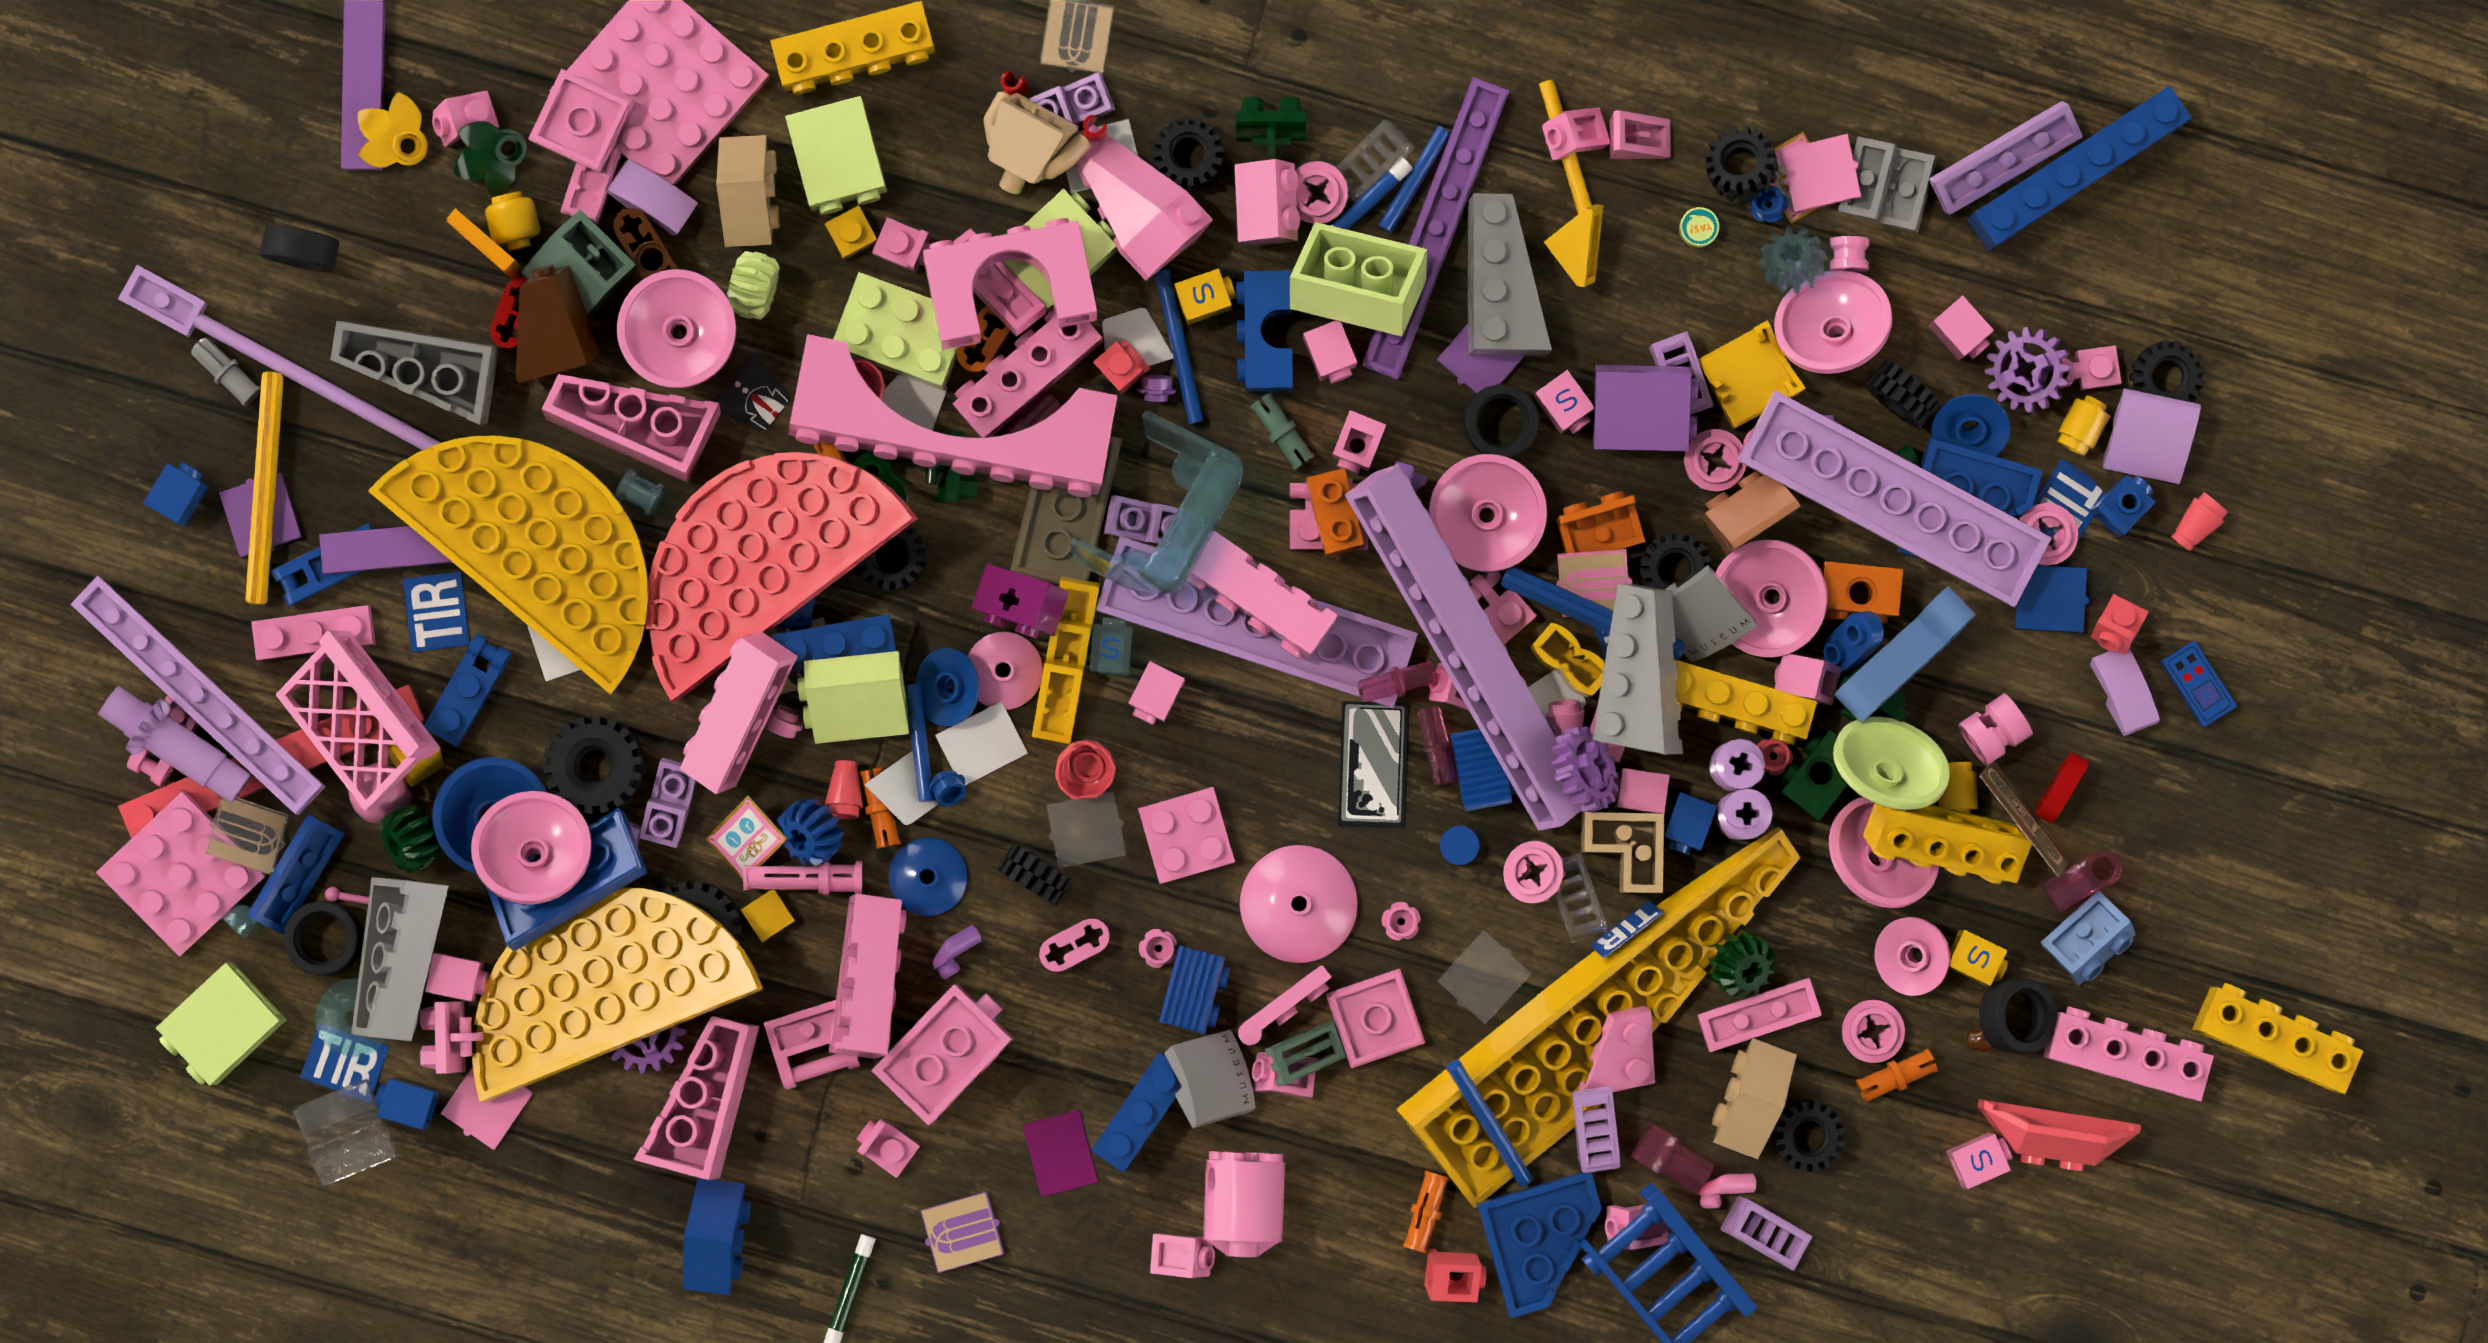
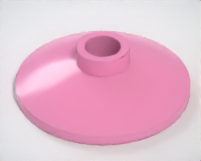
M997 632L987 635L979 640L968 654L979 677L980 690L978 701L985 706L991 707L1002 702L1005 710L1018 708L1031 700L1041 685L1043 665L1040 655L1031 642L1018 634ZM1000 663H1007L1010 666L1011 671L1007 677L1001 678L997 676L996 667Z
M1904 917L1893 921L1880 933L1875 946V963L1881 978L1889 987L1901 994L1917 996L1934 990L1943 982L1950 966V950L1944 935L1934 924L1918 917ZM1914 948H1919L1921 950V961H1917L1914 959Z

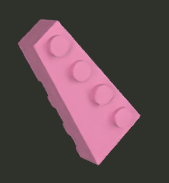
M558 374L542 407L545 420L687 483L721 414L719 403L690 400L683 396L672 394L668 396L646 392L644 389L612 386L605 382Z
M856 893L849 897L829 1053L871 1059L888 1055L891 1039V1013L894 1010L896 989L894 988L895 973H898L901 962V950L897 949L899 934H903L906 924V911L901 910L902 900Z

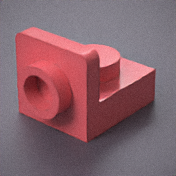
M2113 594L2102 616L2097 621L2091 638L2097 640L2098 644L2108 651L2120 652L2126 655L2149 611Z

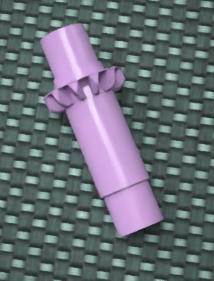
M120 686L111 693L98 715L123 731L124 735L130 738L125 750L134 755L141 753L145 748L203 788L206 786L231 804L236 800L252 774L228 759L226 754L168 716L170 703L160 698L152 706L148 702L144 703Z

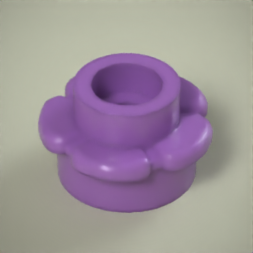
M1142 375L1141 386L1137 387L1139 393H1144V400L1151 402L1168 401V395L1176 392V389L1172 388V377L1165 375Z

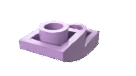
M1098 72L1065 87L1057 86L1029 98V100L1075 125L1083 123L1089 115L1099 117L1115 110L1104 78Z
M627 160L606 190L609 195L625 207L636 208L642 211L645 216L672 236L679 233L698 204L674 185L631 160Z
M1111 496L1104 534L1186 550L1194 512L1121 496Z
M2130 649L2126 655L2120 652L2109 651L2092 658L2090 666L2108 696L2106 706L2123 736L2159 723L2160 718L2152 695Z
M666 758L660 760L639 838L674 848L678 847L697 783L696 780L679 769L682 763Z

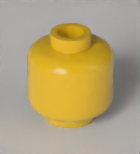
M521 191L491 198L492 204L485 210L491 239L498 245L506 244L508 251L531 246L529 239L537 236L540 232L533 200L529 197H522Z

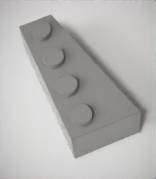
M1474 193L1468 201V356L1545 357L1552 351L1514 196L1513 194Z
M336 321L330 360L482 425L488 424L500 347L350 321Z
M1634 584L1617 585L1592 740L1660 754H1683L1682 739H1679L1678 720H1681L1680 704L1676 702L1675 680H1678L1677 664H1674L1673 643L1676 641L1672 591Z
M372 877L351 1034L412 1041L413 1032L418 1023V1011L448 891L447 885Z

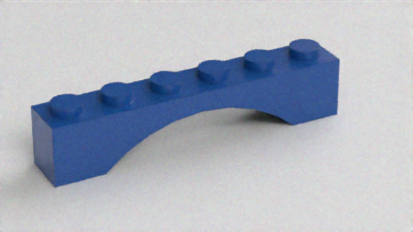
M2168 86L1977 210L1967 220L1989 252L2096 180L2183 126L2191 119V116L2171 86Z

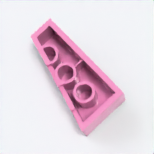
M1208 527L1181 564V569L1187 572L1183 578L1200 591H1203L1207 586L1217 593L1218 597L1215 601L1231 613L1235 614L1237 609L1251 617L1247 624L1265 637H1267L1269 632L1283 640L1279 646L1299 660L1302 654L1310 658L1336 622L1338 615L1327 607L1324 611L1317 607L1318 604L1311 596L1299 588L1286 585L1285 580L1279 574L1261 563L1258 565L1252 561L1253 557Z
M711 1016L687 1060V1066L679 1080H676L669 1093L670 1097L661 1114L656 1117L643 1147H640L634 1160L706 1180L720 1179L760 1026L724 1016Z

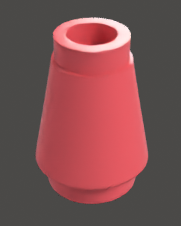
M2204 492L2198 499L2194 497L2171 537L2186 550L2190 551L2225 523L2222 519L2228 511Z
M847 760L835 761L824 806L830 805V813L833 817H840L839 819L842 820L858 819L859 810L863 809L857 762Z

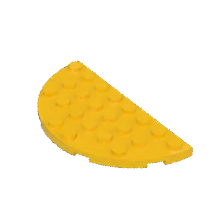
M472 436L439 443L412 455L385 473L368 490V492L610 695L614 692L634 661L642 641L648 608V574L641 543L630 518L609 488L591 471L567 455L540 443L505 436Z
M621 888L513 952L508 946L506 947L486 981L484 995H481L474 1022V1025H478L477 1032H483V1040L476 1041V1053H472L474 1080L479 1101L489 1102L761 991L763 988L756 970L736 939L720 922L704 910L671 894L644 888Z

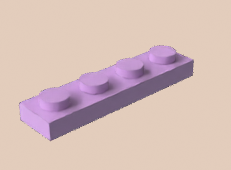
M2061 101L1929 178V181L1944 212L1951 215L2081 139L2083 135L2069 105Z

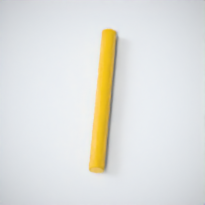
M1554 80L1540 83L1539 87L1549 120L1563 113L1562 105ZM1576 152L1564 157L1562 162L1579 214L1584 209L1592 206Z

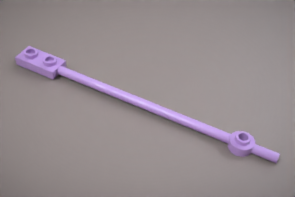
M136 265L118 298L122 302L189 338L195 328L205 332L421 450L441 443L204 315L203 313L208 306L207 302Z

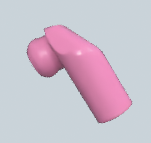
M1752 1173L1724 1174L1701 1185L1698 1191V1195H1701L1700 1205L1702 1208H1719L1722 1204L1720 1194L1754 1193L1756 1179Z

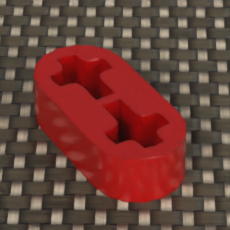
M523 277L511 280L505 287L490 327L491 339L497 346L507 351L517 350V338L510 337L507 343L503 342L504 336L499 333L501 326L508 327L514 316L517 317L514 329L518 331L519 312L515 311L518 300L513 297V293L515 290L520 291V285L527 281Z
M2071 751L2059 767L2033 814L2052 824L2085 773L2089 761Z

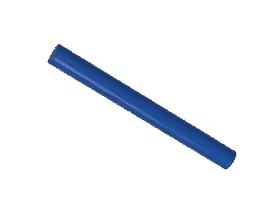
M1162 270L1155 273V278L1189 425L1204 422L1172 278L1170 270Z
M1460 1060L1450 1062L1446 1067L1447 1071L1519 1186L1528 1185L1533 1179L1532 1175Z

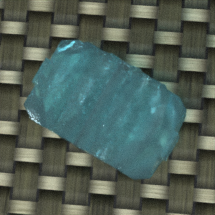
M1787 226L1785 229L1786 236L1781 237L1773 232L1771 235L1773 244H1763L1761 251L1765 257L1761 258L1759 264L1761 270L1766 272L1765 280L1769 285L1777 282L1778 290L1781 293L1790 285L1793 287L1794 293L1799 294L1801 284L1805 283L1808 287L1813 288L1815 285L1813 276L1824 275L1825 270L1822 263L1827 260L1825 250L1820 249L1821 241L1817 236L1809 238L1808 230L1804 227L1797 235H1794L1792 228Z

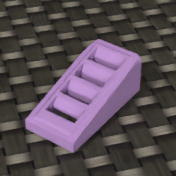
M1688 331L1656 342L1649 347L1656 366H1677L1687 362L1691 370V377L1698 378V391L1701 398L1698 401L1690 402V415L1714 406ZM1682 347L1684 354L1665 360L1664 353Z
M1611 1086L1572 1091L1577 1153L1582 1172L1588 1173L1619 1168L1621 1166ZM1599 1104L1605 1105V1108L1583 1111L1582 1108ZM1605 1119H1606V1122L1594 1123V1124H1587V1125L1584 1124V1122H1591V1121H1598V1120H1605ZM1607 1135L1606 1138L1586 1140V1138Z
M1741 1196L1736 1198L1720 1229L1793 1271L1812 1238L1811 1235ZM1764 1218L1766 1222L1756 1240L1751 1238L1761 1219ZM1776 1226H1778L1780 1230L1769 1248L1766 1244ZM1789 1234H1792L1795 1237L1784 1256L1779 1254Z

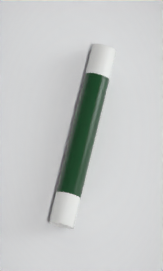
M866 1234L860 1235L824 1343L841 1342L876 1240L874 1237Z

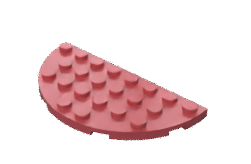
M775 453L774 455L747 460L721 472L705 483L676 514L675 517L677 519L670 528L665 540L659 543L648 579L646 629L650 630L651 645L654 652L652 661L671 701L680 700L730 662L732 658L729 655L730 650L740 637L760 631L767 634L918 518L892 488L866 470L841 459L811 453Z

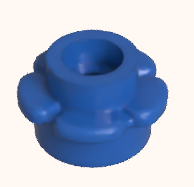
M1770 186L1771 189L1767 193L1762 189L1758 191L1760 198L1753 200L1751 196L1750 205L1752 206L1751 214L1756 220H1767V222L1773 223L1783 217V211L1788 208V199L1785 194L1780 192L1779 188ZM1767 202L1772 203L1770 208L1765 207Z
M942 771L938 773L929 786V790L934 794V801H937L943 807L959 803L966 795L965 778L962 774H958L955 771Z

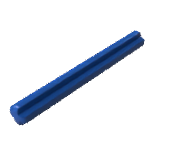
M1514 566L1506 569L1501 581L1503 588L1610 634L1613 610ZM1675 638L1673 655L1674 660L1679 661L1684 651L1685 643Z

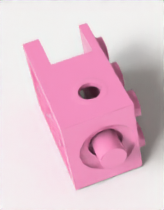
M954 984L871 1071L929 1126L980 1073L987 1069L1014 1037L994 1019L1003 1009L987 993L976 1002L959 984Z

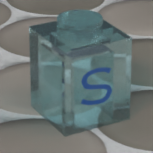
M1103 618L1102 625H1093L1090 673L1130 676L1134 629L1133 627H1126V620Z

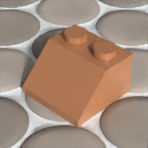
M1755 471L1738 482L1741 487L1740 491L1730 497L1724 491L1705 504L1709 511L1701 517L1726 555L1801 507L1797 499L1783 484L1765 475L1761 476L1759 472Z

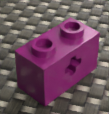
M986 564L971 608L985 614L984 622L1004 629L1007 623L1010 622L1016 624V632L1037 639L1039 632L1051 636L1055 635L1069 591L1042 580Z

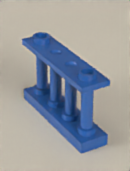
M1652 1183L1639 1192L1647 1202L1642 1207L1644 1211L1598 1251L1585 1239L1579 1243L1587 1253L1582 1258L1583 1262L1596 1277L1602 1273L1605 1274L1659 1338L1660 1343H1690L1726 1311L1731 1313L1737 1309L1746 1318L1758 1308L1661 1191ZM1663 1221L1672 1231L1666 1236L1668 1241L1624 1279L1620 1280L1607 1263L1655 1223L1658 1226ZM1688 1250L1696 1260L1691 1265L1693 1270L1645 1310L1632 1292L1677 1253L1680 1252L1682 1255ZM1710 1280H1713L1720 1289L1716 1294L1717 1299L1672 1338H1669L1656 1322L1703 1281L1707 1284Z

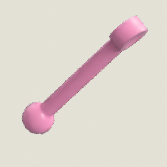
M329 887L325 891V898L329 902L344 900L366 905L369 902V897L340 892L336 887Z

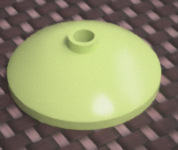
M1869 717L1863 723L1857 719L1847 724L1841 730L1834 744V761L1843 779L1855 792L1877 805L1898 810L1927 807L1943 795L1949 783L1950 769L1940 747L1928 735L1905 722H1899L1886 717Z

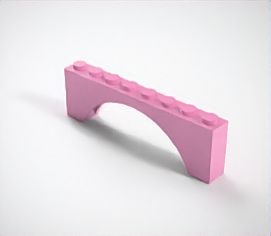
M807 334L788 435L796 436L795 439L805 444H818L819 441L835 444V448L846 452H856L858 449L874 451L873 454L882 459L893 460L899 456L913 459L912 462L923 467H935L936 464L950 466L952 471L959 474L972 475L976 471L990 474L992 479L1000 482H1012L1013 479L1027 481L1031 487L1041 490H1050L1053 486L1068 489L1067 492L1073 496L1090 497L1091 494L1098 495L1102 485L1118 395L1078 388L1058 411L1045 420L1024 430L987 438L950 436L916 425L900 416L882 402L859 374L846 342Z

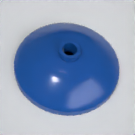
M479 758L457 768L441 785L433 805V829L444 853L458 866L477 874L472 860L471 843L474 830L481 819L482 811L493 806L503 798L516 793L527 791L546 792L541 781L525 766L505 758ZM531 854L527 860H533L537 854Z

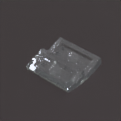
M367 1078L296 1106L293 1109V1115L308 1145L307 1153L322 1186L397 1157L384 1118L377 1117L380 1107L375 1106L376 1097Z

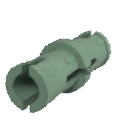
M1270 392L1261 397L1269 408V413H1267L1258 400L1250 408L1254 410L1269 431V440L1272 444L1275 442L1278 444L1295 471L1304 466L1296 455V450L1299 451L1307 463L1315 455L1311 453L1296 432V423L1293 420L1289 421Z

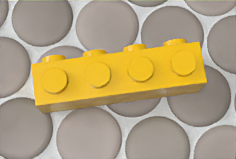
M922 1L770 40L782 86L785 92L793 91V95L812 92L816 89V84L830 81L831 85L844 84L852 81L854 74L868 71L869 75L882 74L890 71L892 64L906 61V65L920 64L929 60L928 55L936 53Z
M1674 660L1678 670V680H1675L1676 702L1680 704V712L1683 707L1697 710L1696 717L1710 722L1719 723L1720 718L1736 722L1735 729L1752 734H1757L1758 729L1772 732L1773 740H1779L1789 745H1795L1796 740L1803 741L1807 739L1817 701Z
M1874 804L1863 833V837L1873 849V853L1881 858L1894 860L1895 857H1901L1923 868H1930L1931 864L1937 865L1959 876H1965L1967 872L1973 873L1995 884L2002 883V880L2013 883L2018 882L2032 846L2031 841L2017 824L1933 805L1920 809L1898 810Z
M2224 983L2222 988H2209L2192 1028L2193 1031L2334 1093L2346 1094L2363 1054V1050L2353 1046L2355 1039L2337 1031H2332L2331 1036L2317 1031L2319 1025L2317 1022L2300 1015H2296L2295 1020L2280 1014L2283 1009L2282 1007L2264 999H2260L2258 1004L2244 999L2246 991L2233 985Z

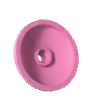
M666 270L645 278L629 292L618 315L617 337L624 358L641 377L662 387L686 388L708 380L725 365L735 344L736 319L728 298L710 279L692 271ZM677 326H684L687 329L686 336L682 339H676L673 336V330Z
M1847 270L1825 271L1802 280L1784 296L1775 315V335L1784 355L1800 368L1824 374L1845 372L1866 363L1881 350L1891 331L1892 310L1884 290L1869 277ZM1836 334H1843L1840 337L1832 338Z
M1481 454L1459 461L1442 475L1432 493L1429 514L1432 523L1442 540L1449 547L1450 554L1457 564L1475 571L1495 572L1517 565L1533 552L1545 530L1547 506L1540 484L1527 468L1508 457ZM1483 509L1491 510L1494 514L1493 521L1489 523L1481 521L1479 517L1480 511Z
M1774 539L1756 540L1747 543L1731 552L1715 572L1757 622L1758 626L1731 643L1743 652L1759 657H1778L1790 654L1807 644L1816 635L1824 621L1828 604V592L1824 576L1816 562L1805 551L1791 543ZM1770 589L1778 591L1780 599L1777 603H1772L1768 600L1767 592Z
M540 791L516 793L503 798L491 806L479 820L471 843L473 864L484 885L497 896L520 904L544 903L567 893L584 875L592 850L589 828L577 808L557 795ZM531 854H539L541 856L536 862L527 860Z
M1864 797L1855 799L1838 813L1830 829L1829 851L1836 872L1853 893L1876 906L1900 908L1915 903L1933 886L1939 866L1931 864L1930 868H1923L1905 858L1895 857L1894 860H1887L1875 855L1872 851L1873 849L1863 837L1875 803ZM1869 857L1874 860L1875 865L1870 861Z
M1305 845L1282 847L1261 858L1248 873L1240 896L1242 921L1253 942L1270 956L1292 963L1311 962L1331 954L1346 940L1354 926L1357 915L1356 888L1346 868L1329 853ZM1296 896L1304 897L1307 902L1306 908L1301 912L1295 911L1291 905L1293 898Z

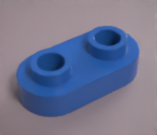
M1871 611L1851 614L1825 640L1823 655L1826 662L1842 668L1841 672L1857 668L1882 643L1884 631L1879 617Z

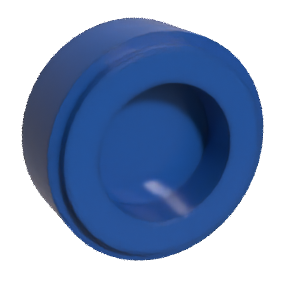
M1452 827L1440 839V852L1443 858L1451 864H1467L1478 854V837L1468 827Z

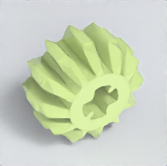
M745 251L737 259L735 268L732 269V276L729 280L730 284L727 291L728 300L734 313L748 319L756 318L761 320L770 311L779 280L778 273L780 268L776 259L756 251L754 253Z

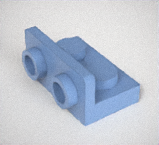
M2098 890L2040 943L2070 974L2072 981L2079 986L2085 980L2091 981L2096 978L2103 970L2104 963L2114 954L2120 955L2125 952L2132 944L2136 933L2131 921Z

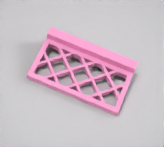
M328 630L318 640L322 646L276 693V696L365 811H372L422 758H431L440 746L351 632ZM327 657L335 664L334 681H320L321 664ZM302 684H310L309 708H301L292 697V694ZM320 685L334 686L332 709H319ZM344 686H352L356 691V710H343ZM318 713H332L331 737H323L319 732ZM342 714L356 715L355 738H341ZM366 715L375 716L380 722L379 740L365 739ZM341 742L355 743L354 766H346L340 759ZM365 743L379 744L378 767H364ZM389 744L398 745L407 757L397 768H388ZM363 771L377 772V789L370 796L363 789Z

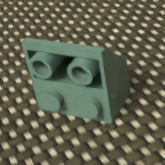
M580 209L547 240L521 271V274L529 280L532 277L531 271L548 264H553L555 269L569 266L587 316L590 317L632 278L636 265Z

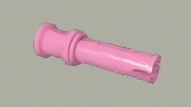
M826 861L823 864H819V866L804 867L744 865L743 889L818 890L819 894L823 896H829L830 892L862 894V861H856L854 865H831L829 861Z

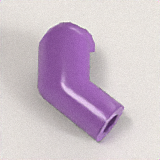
M973 925L949 937L933 959L934 970L937 969L941 978L947 979L959 972L960 966L955 962L954 958L982 941L978 930Z

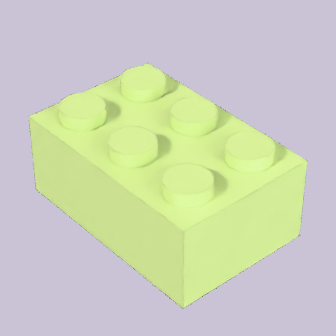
M1315 222L1290 276V309L1403 336L1426 283L1427 249Z
M858 272L834 340L846 342L851 357L855 359L865 358L877 367L945 391L957 359L959 347L942 350L932 299Z

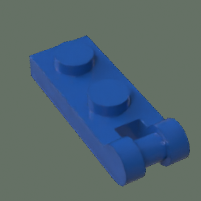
M367 523L353 531L373 530L371 524ZM320 547L271 571L276 583L280 582L286 593L283 598L288 607L297 605L309 597L362 572L355 571L324 575ZM304 570L309 583L300 587L295 574Z
M477 633L471 640L463 659L424 724L426 730L458 748L512 656V651L503 646L498 649L488 643L489 639L480 633ZM480 656L491 662L487 672L475 667Z

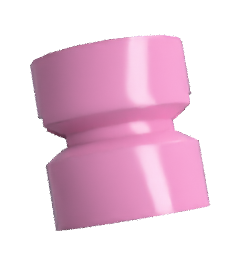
M2005 693L1985 705L1984 714L1975 712L1958 724V728L1966 743L1977 758L1986 766L2005 754L2006 745L2015 747L2033 735L2026 718L2012 699Z

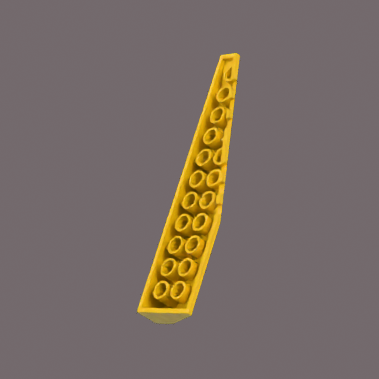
M1779 827L1775 828L1656 906L1663 912L1662 915L1605 958L1596 951H1593L1458 1059L1525 1166L1529 1165L1575 1127L1572 1091H1578L1581 1081H1587L1594 1064L1590 1058L1595 1045L1602 1038V1028L1608 1013L1645 1005L1651 1010L1652 1033L1661 1022L1667 1023L1707 974L1704 969L1710 963L1708 958L1716 955L1718 952L1715 944L1723 945L1726 942L1727 934L1733 935L1741 924L1746 926L1754 916L1753 909L1764 896L1769 897L1801 858L1782 829ZM1447 1069L1396 1109L1473 1208L1477 1207L1476 1203L1487 1199L1514 1177ZM1600 1104L1582 1108L1583 1111L1597 1109Z

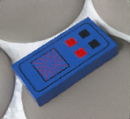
M2195 640L2159 662L2201 728L2237 707Z

